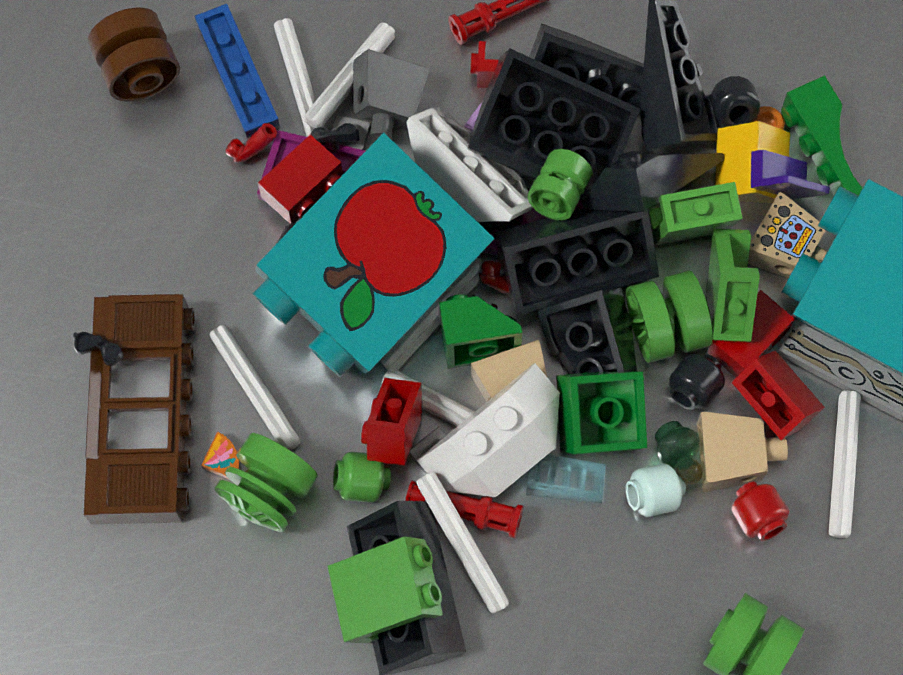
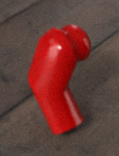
M264 123L244 144L237 138L232 139L225 149L226 154L233 158V162L244 163L264 150L276 138L277 131L273 125Z
M484 261L481 265L482 273H479L481 282L501 293L510 294L504 274H500L501 264L496 261Z

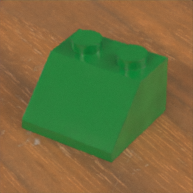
M458 294L448 297L446 301L439 302L440 329L447 369L470 366L473 362L522 345L521 325L479 297H468L464 294Z
M643 371L556 375L557 390L560 393L558 408L560 451L571 454L648 448Z

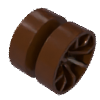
M136 7L115 12L97 23L89 33L88 44L96 63L101 68V74L110 95L116 100L125 102L138 101L158 94L168 88L180 73V65L171 45L167 42V36L157 14L151 9Z

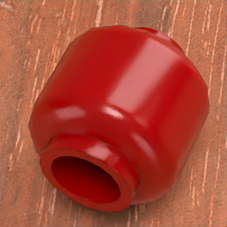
M752 481L736 491L738 498L732 504L731 511L747 537L767 541L786 529L787 524L785 521L789 517V509L773 485H758L756 481Z

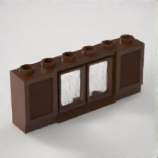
M183 294L108 295V297H94L92 334L101 336L102 339L119 345L124 357L116 365L109 367L105 365L100 349L90 352L83 514L90 524L182 523L183 511L189 510V489L184 488V474L190 473L191 458L190 452L185 451V437H191L192 421L191 415L186 414V401H192L193 384L192 379L187 378V365H193L194 348L193 343H188V330H194L195 313L194 308L188 307Z

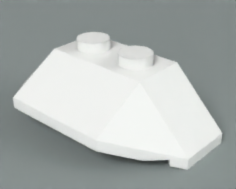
M433 108L409 117L406 123L415 163L477 222L510 221L532 209L527 198L528 190L524 180L514 170L467 149L472 131L454 120L441 117V113Z
M534 363L418 458L417 462L427 474L434 472L437 475L445 491L497 497L556 448L560 393L536 363Z

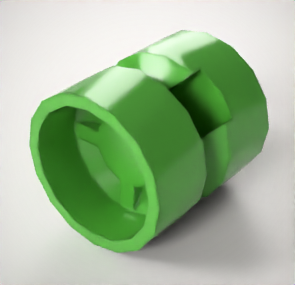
M553 150L547 157L540 175L536 177L528 192L527 198L531 206L540 214L550 219L566 220L570 218L579 202L580 195L584 193L592 177L593 171L590 164L579 154L570 150Z

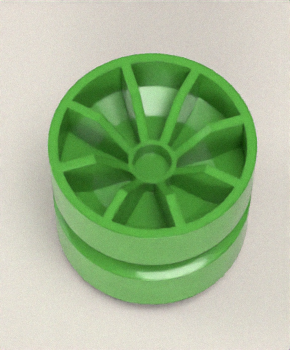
M688 270L666 276L663 280V294L654 281L627 287L626 302L632 330L639 350L647 363L673 357L675 339L685 353L712 345L713 333L708 302L698 279L692 271Z
M744 593L734 611L731 609L727 610L708 642L713 646L702 665L718 675H731L741 662L746 665L742 675H780L797 647L805 628L781 615L767 631L762 629L761 626L766 617L768 606Z

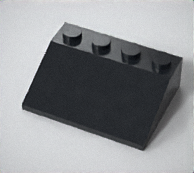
M509 48L499 58L489 82L467 149L534 180L540 175L547 157L553 150L565 149L575 152L587 160L593 171L584 193L580 195L579 200L583 202L603 170L618 161V156L623 154L641 109Z

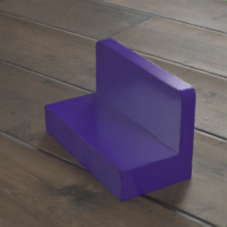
M767 150L751 151V188L776 195L781 192L792 199L829 195V186L807 181V162Z

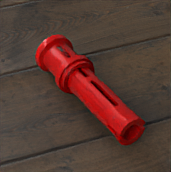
M496 0L490 4L479 2L475 4L474 9L459 16L456 14L450 15L448 22L454 38L460 45L467 43L468 38L483 31L490 33L497 23L549 0H524L509 8L506 6L519 0ZM475 21V23H473V24H471V25H469V26H466L467 24H469V23Z
M411 480L405 501H426L417 486V482ZM446 491L461 518L474 522V526H477L478 529L484 530L488 527L506 532L510 538H516L523 515V505L517 504L516 507L494 502L493 497L482 496L481 499Z

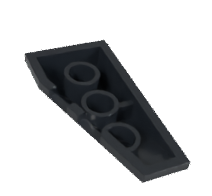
M649 0L640 108L641 134L646 145V151L672 150L717 142V130L720 128L712 108L711 94L705 95L699 80V76L704 74L700 63H694L688 51L691 39L676 0Z
M541 23L529 55L530 58L639 109L641 108L643 63L574 34Z
M640 151L623 153L618 156V161L603 170L583 200V210L645 212L659 203L661 195L676 192L722 162L724 155L723 153L641 155Z
M621 288L600 290L537 310L547 347L554 357L558 356L568 374L637 371L632 326Z

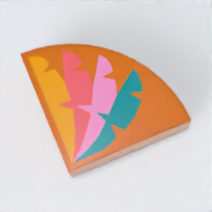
M217 432L201 464L202 468L226 479H229L225 474L228 467L241 469L234 445L226 436Z

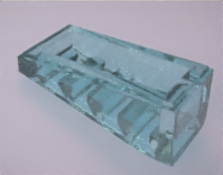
M548 454L528 470L526 495L602 503L605 464ZM540 468L548 469L547 484L539 482ZM556 469L563 470L562 486L554 485ZM571 471L578 472L577 489L569 488ZM586 473H593L592 492L584 490Z

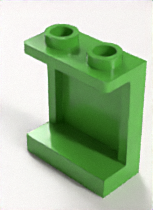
M735 182L661 195L659 197L660 207L649 211L655 246L713 235V228L731 229L743 219Z
M713 228L706 290L713 340L751 342L760 275L758 268H747L751 243V232L749 230Z
M404 536L328 565L344 642L368 643L379 639L378 634L420 618H436L443 615L441 608L442 594L435 582L432 569L433 556L424 539Z

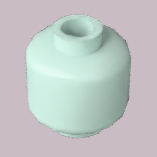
M665 463L635 470L630 477V481L626 483V497L630 507L645 517H653L676 511L682 502V496L686 493V485L682 475L677 474L671 466Z

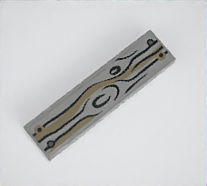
M797 320L794 321L777 352L781 357L845 391L860 393L863 401L903 421V376Z

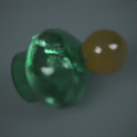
M670 421L662 425L655 433V440L658 443L657 455L660 462L677 469L678 477L686 485L698 483L703 476L701 464L693 459L700 447L701 439L698 432L689 427H683L678 421Z

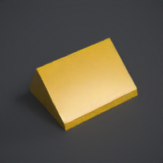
M760 121L718 128L716 153H723L724 160L716 165L715 185L735 182L739 202L773 204L777 197L776 194L751 188V151L767 150L789 157L790 132Z

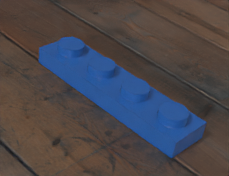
M224 4L195 15L197 26L246 138L251 137L264 123H269L274 127L279 126L276 112L228 5Z

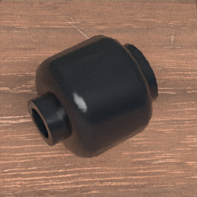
M741 76L724 78L715 85L711 92V104L715 117L723 127L751 123L757 119L761 104L754 85L747 78Z
M689 354L684 357L669 377L670 394L674 401L688 410L708 407L725 384V377L721 371L722 366L720 362L709 354Z

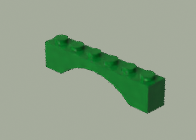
M824 75L787 92L781 109L782 116L786 125L790 128L793 127L799 136V145L802 152L807 157L811 156L817 166L816 172L820 182L825 186H829L834 196L840 186L859 195L862 186L850 170L840 140V116L843 104L826 76Z

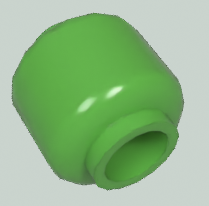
M347 452L342 460H336L333 471V489L339 491L343 500L372 503L379 499L382 491L389 490L391 471L390 468H384L383 462L367 460V453Z

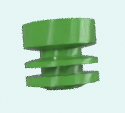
M250 433L236 454L238 460L247 470L228 467L225 474L233 483L219 480L214 490L235 512L245 519L271 530L284 532L288 522L280 513L294 516L297 511L295 506L285 497L286 494L305 498L318 478L317 472L307 462L286 447L263 435Z

